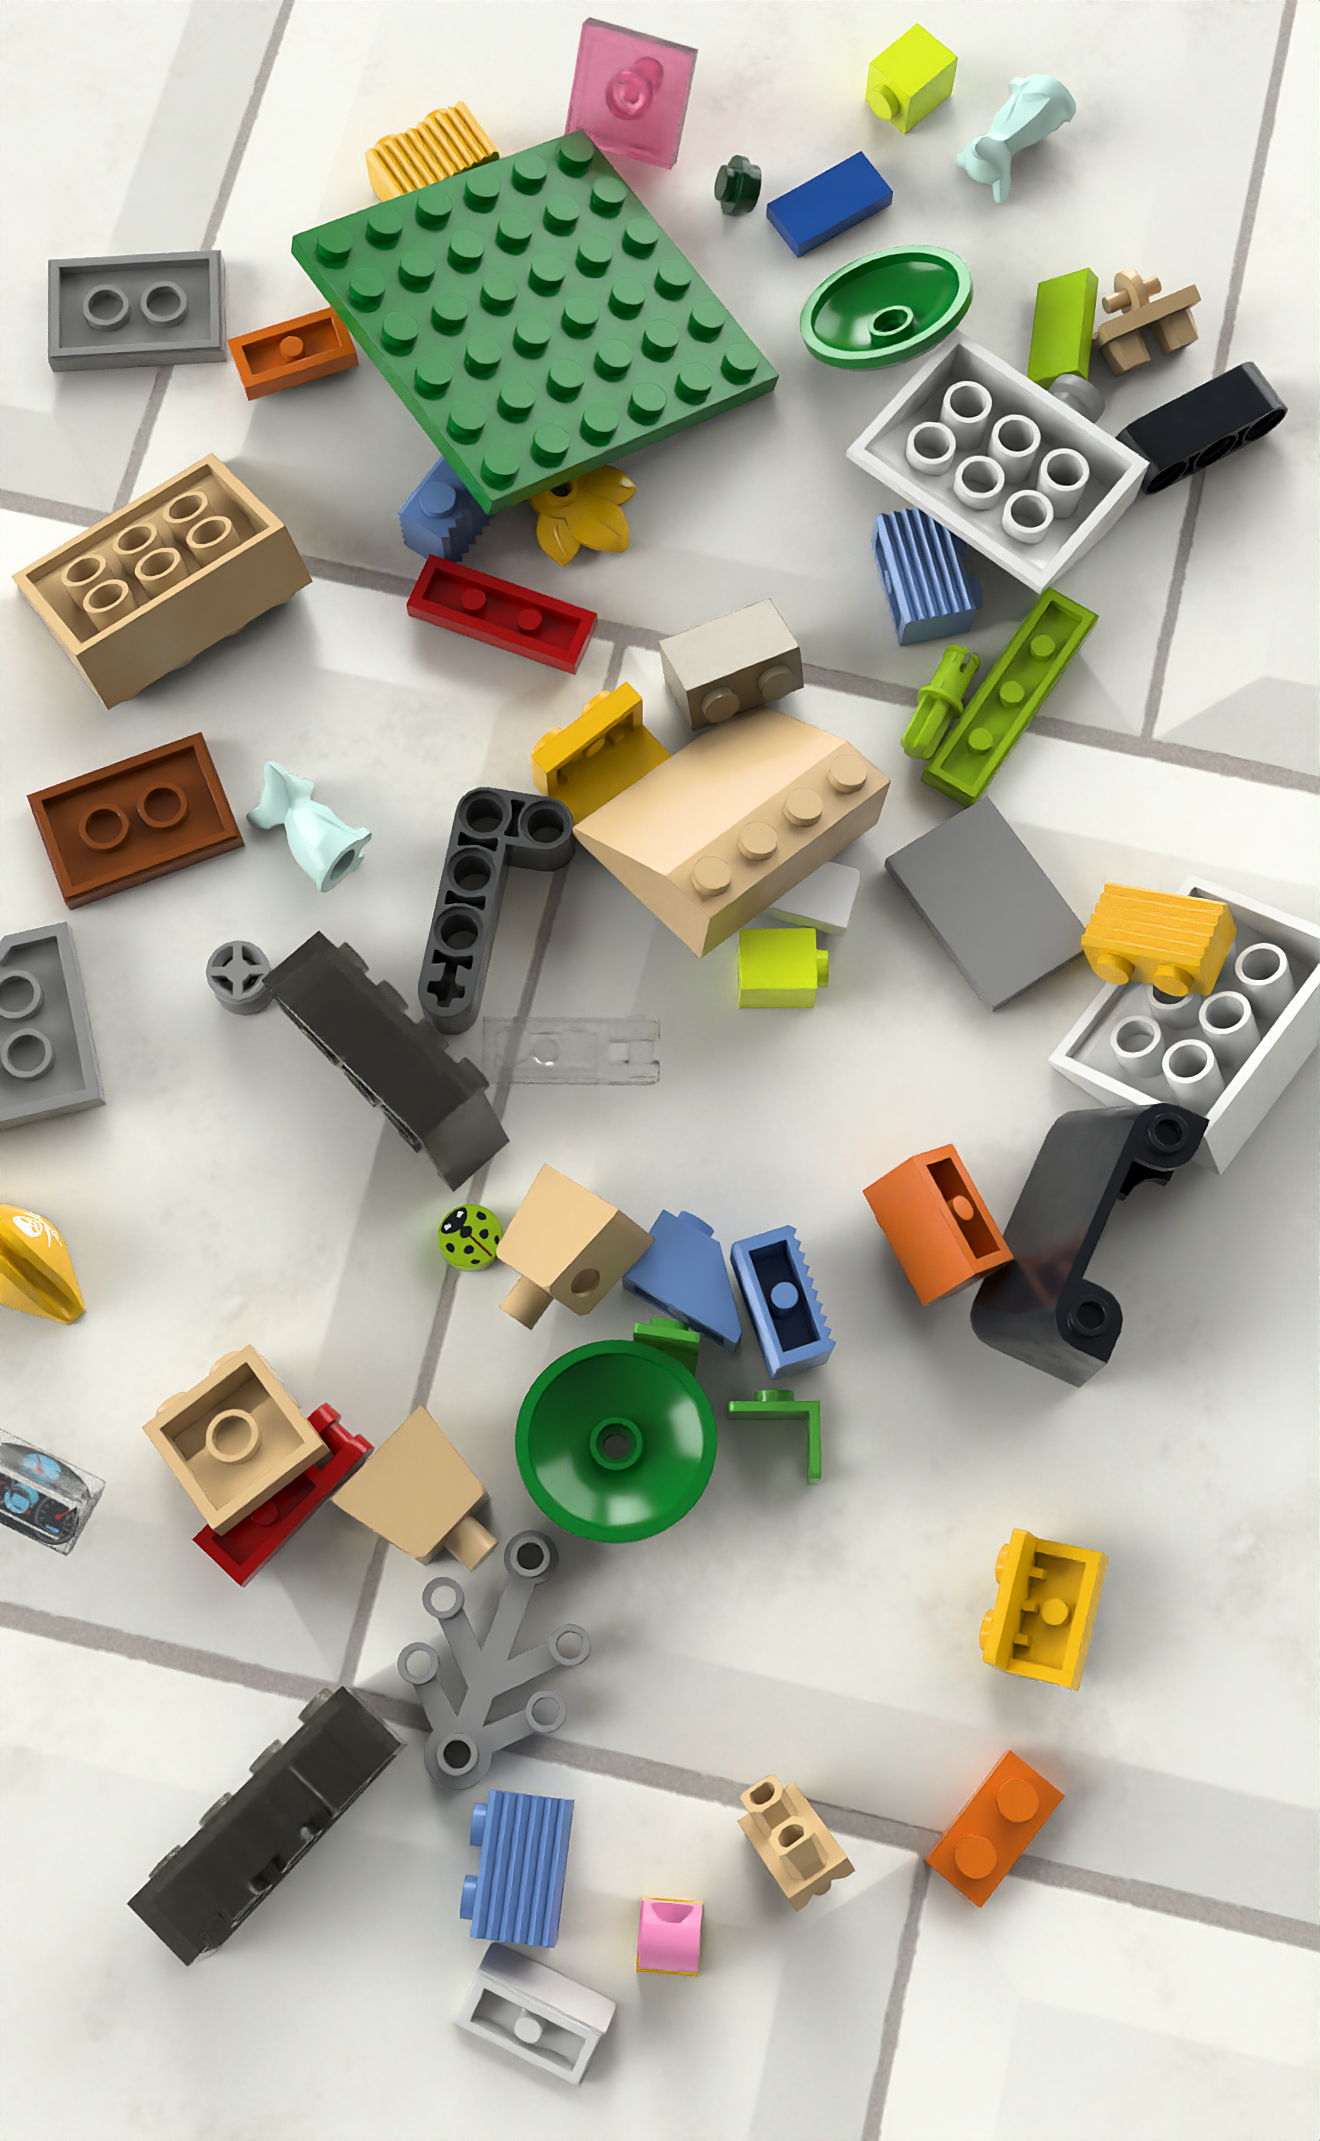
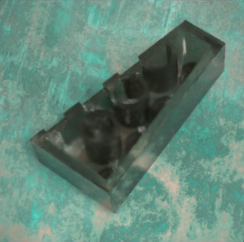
M320 931L316 932L261 981L280 1010L333 1066H336L339 1062L343 1063L340 1067L342 1072L373 1108L380 1102L383 1103L380 1109L399 1131V1135L416 1153L424 1148L438 1171L437 1175L454 1192L510 1141L484 1093L490 1087V1083L469 1059L464 1057L456 1063L445 1052L449 1044L427 1019L423 1018L417 1024L404 1013L409 1008L408 1004L390 983L383 979L379 984L375 985L365 975L369 971V967L348 943L343 942L339 947H336Z
M342 1685L335 1693L328 1687L320 1691L299 1714L298 1719L303 1725L285 1744L279 1739L275 1740L259 1755L248 1769L253 1776L234 1795L227 1792L214 1803L199 1821L202 1828L183 1847L177 1845L151 1871L148 1876L150 1880L127 1903L187 1967L213 1956L408 1745L351 1687Z

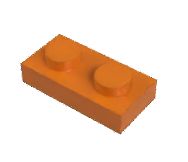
M332 307L227 340L248 401L359 366L357 352L348 329Z
M1006 1750L923 1861L977 1907L982 1908L1065 1795L1012 1751Z

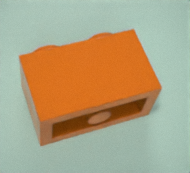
M953 1144L910 1157L862 1191L875 1214L879 1226L883 1229L902 1265L909 1283L913 1286L923 1306L965 1290L1014 1259Z

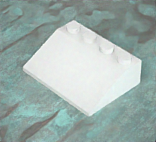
M955 329L846 451V457L1040 595L1098 544L1136 499L1150 462L958 329Z
M1191 873L1176 894L1227 903L1237 929L1211 994L1205 997L1199 992L1196 994L1189 992L1186 996H1173L1159 990L1152 983L1146 985L1141 981L1133 982L1129 980L1127 984L1119 985L1107 982L1049 1057L1048 1061L1052 1068L1109 1108L1168 1103L1180 1106L1209 1119V1124L1198 1150L1190 1161L1221 1176L1320 1042V926Z

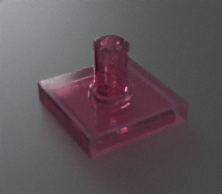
M592 17L587 18L582 23L564 135L583 129L599 149L671 170L677 162L698 49Z

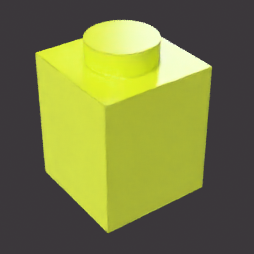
M916 23L869 63L865 101L869 103L871 109L879 118L885 121L889 120L901 132L906 134L952 94L958 56L919 23Z
M816 928L739 930L737 949L739 1008H814L818 987H828L829 979L828 950L816 949Z

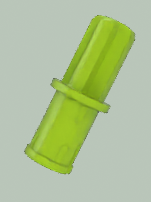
M954 644L947 646L929 685L922 686L918 691L916 697L919 704L900 739V745L904 748V753L907 756L923 761L932 758L950 721L959 718L963 711L961 700L974 674L981 666V660L975 653L970 656L967 664L962 663L969 651L968 648Z

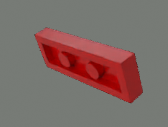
M429 554L406 604L408 615L573 675H576L598 625L597 613L432 554Z

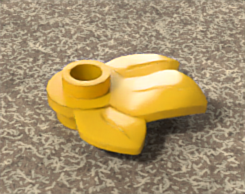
M606 464L563 483L562 485L568 490V495L565 497L556 496L551 490H547L529 498L532 507L539 514L535 532L537 541L541 549L559 565L567 566L578 552L580 544L591 549L609 553H623L627 550L629 545L628 523L619 506L631 499L636 493L637 488L632 480L622 471Z

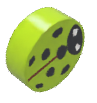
M466 1204L454 1208L443 1218L438 1230V1243L444 1258L450 1265L461 1271L477 1272L488 1268L498 1259L496 1248L504 1235L501 1224L493 1212L480 1205Z

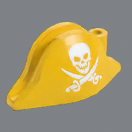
M0 1203V1305L71 1325L86 1309L70 1254L60 1231L41 1215L27 1209Z

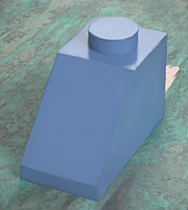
M663 1209L648 1232L655 1238L654 1242L622 1277L623 1288L677 1321L688 1324L692 1330L734 1354L741 1342L742 1328L720 1242L711 1238L714 1233L713 1228L695 1215L681 1211L678 1217Z

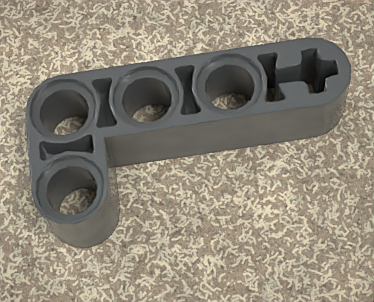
M478 787L468 791L460 799L454 816L418 982V997L427 1023L436 1032L444 1035H458L467 1031L478 1017L509 867L551 872L565 867L572 860L575 853V837L572 835L574 821L569 808L561 801L551 797L491 787ZM483 817H493L501 822L495 830L488 833H480L471 828L475 821ZM543 827H553L562 833L556 841L551 843H541L532 838V835ZM479 873L489 878L488 883L476 891H468L459 886L460 881L470 874ZM458 931H469L477 936L476 941L470 947L463 950H455L446 945L448 938ZM448 973L456 975L455 982L459 998H452L449 1007L442 1008L438 1000H446L451 983Z

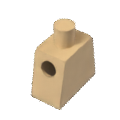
M544 1164L496 1248L497 1258L521 1275L499 1308L530 1330L533 1329L553 1299L579 1316L587 1315L648 1250L655 1238L621 1210L549 1165Z
M422 1405L405 1420L331 1498L345 1513L424 1566H427L445 1547L470 1572H473L489 1557L499 1544V1541L473 1517L489 1500L488 1492Z

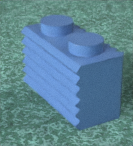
M443 455L397 513L400 516V526L403 528L401 530L404 534L402 537L405 539L403 543L408 548L426 559L429 554L452 562L462 561L461 554L468 553V545L476 544L475 536L483 535L482 527L489 526L488 518L496 517V513L491 516L485 513Z
M917 507L911 510L905 508L900 512L892 511L888 515L881 513L876 516L871 539L872 549L874 550L878 570L880 571L886 600L889 603V611L892 614V622L895 625L898 644L903 646L970 632L975 612L982 608V594L977 576L975 574L966 575L961 557H965L967 554V543Z
M790 1225L731 1244L730 1261L771 1380H777L826 1364L836 1344L835 1341L829 1339L832 1329L824 1326L827 1316L820 1313L823 1304L816 1301L819 1291L811 1288L814 1279L807 1276L810 1266L803 1263L805 1253L799 1251L801 1241L795 1239L797 1229Z
M492 1789L489 1791L488 1804L475 1803L470 1832V1846L482 1847L478 1876H465L460 1906V1919L472 1920L470 1937L555 1948L558 1939L574 1799Z

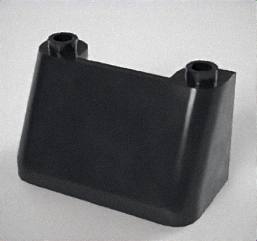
M1168 1103L1076 1110L1067 1112L1057 1118L1045 1137L1002 1235L1014 1259L983 1278L972 1303L970 1321L978 1339L995 1350L1078 1388L1108 1363L1121 1333L1123 1316L1121 1306L1114 1295L1103 1287L1084 1279L1083 1276L1116 1199L1124 1201L1132 1189L1143 1182L1153 1181L1166 1186L1174 1170L1187 1164L1196 1153L1210 1120L1185 1108Z

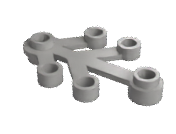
M522 1531L516 1534L506 1546L504 1563L510 1576L482 1650L463 1609L465 1595L461 1586L451 1578L438 1577L430 1581L423 1591L422 1601L424 1608L430 1615L439 1620L468 1687L458 1716L437 1676L440 1670V1658L436 1650L425 1643L415 1642L407 1645L399 1654L397 1661L398 1671L405 1681L413 1684L433 1730L424 1747L425 1767L431 1778L444 1788L464 1790L475 1786L487 1775L491 1767L493 1753L538 1731L542 1733L554 1732L564 1724L567 1718V1706L564 1699L554 1691L542 1690L530 1697L526 1709L484 1726L495 1697L562 1665L567 1667L578 1666L590 1654L591 1641L586 1631L578 1625L566 1624L557 1628L549 1641L508 1660L535 1586L550 1580L558 1567L559 1556L557 1548L551 1538L540 1531ZM530 1544L539 1546L544 1554L541 1565L533 1570L522 1568L518 1562L520 1550ZM444 1585L452 1587L456 1593L454 1606L447 1611H437L431 1602L434 1590ZM569 1632L578 1634L583 1639L584 1644L581 1654L573 1659L562 1657L557 1649L560 1637ZM415 1651H425L431 1658V1668L426 1675L414 1677L407 1670V1659ZM551 1698L559 1705V1717L551 1725H541L534 1718V1707L539 1700ZM456 1740L465 1742L471 1751L469 1762L459 1769L451 1767L445 1758L446 1748Z

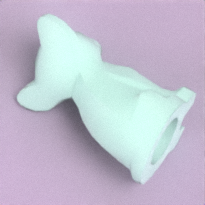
M1034 74L1026 79L1014 78L1008 85L1011 98L993 117L987 135L976 137L957 156V166L965 168L969 177L983 185L992 184L996 203H1004L1009 196L1012 156L1021 149L1035 144L1051 132L1056 131L1063 122H1070L1076 113V102L1069 90L1052 76Z
M269 761L263 766L265 785L261 793L260 805L246 815L247 820L259 829L268 830L279 824H284L287 831L288 844L294 858L315 881L316 889L326 893L335 888L350 872L355 871L359 867L365 856L361 849L371 840L372 832L366 827L359 829L348 827L336 816L330 807L311 800L315 788L308 778L301 779L297 774L286 773L277 763Z

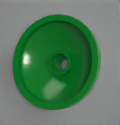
M927 245L894 247L857 259L829 276L808 298L800 317V332L804 344L810 354L819 361L850 371L881 370L916 359L942 343L956 329L966 315L974 293L969 269L966 263L955 253L940 247Z
M604 1340L589 1343L567 1352L551 1363L538 1376L526 1394L519 1411L515 1431V1453L519 1472L528 1493L539 1509L551 1521L571 1534L586 1540L608 1544H624L651 1538L666 1531L684 1518L698 1502L708 1485L713 1472L717 1450V1430L710 1402L696 1378L685 1366L669 1354L650 1345L628 1340ZM620 1435L627 1439L630 1448L625 1456L612 1458L605 1453L604 1444L611 1436Z

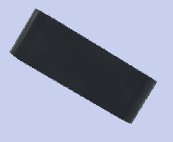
M1245 362L1138 418L1125 427L1115 439L1150 462L1140 489L1145 495H1153L1263 437L1284 419L1288 408L1254 362Z

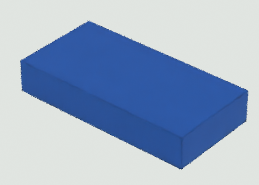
M860 151L768 203L766 217L798 258L891 205L893 191L863 152Z

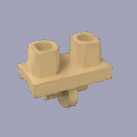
M1132 268L1118 272L1114 277L1115 293L1103 297L1102 306L1107 314L1121 310L1123 315L1098 326V331L1092 335L1090 355L1102 350L1106 361L1115 376L1118 377L1135 370L1151 360L1140 334L1146 330L1153 328L1164 356L1183 349L1198 340L1199 336L1195 320L1190 308L1202 300L1195 284L1150 303L1149 297L1160 293L1162 289L1157 276L1142 280L1137 271Z
M775 1774L768 1775L742 1793L740 1799L749 1813L737 1822L796 1912L808 1905L813 1894L820 1896L827 1893L831 1888L832 1880L846 1878L855 1872L850 1860L795 1782L784 1788Z

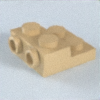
M251 1344L241 1351H233L221 1357L211 1367L209 1376L188 1392L177 1393L165 1400L157 1409L155 1417L142 1427L212 1530L220 1536L228 1532L330 1452V1449L300 1410V1405L268 1361Z

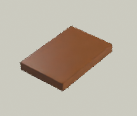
M202 732L26 795L64 902L69 910L245 846Z

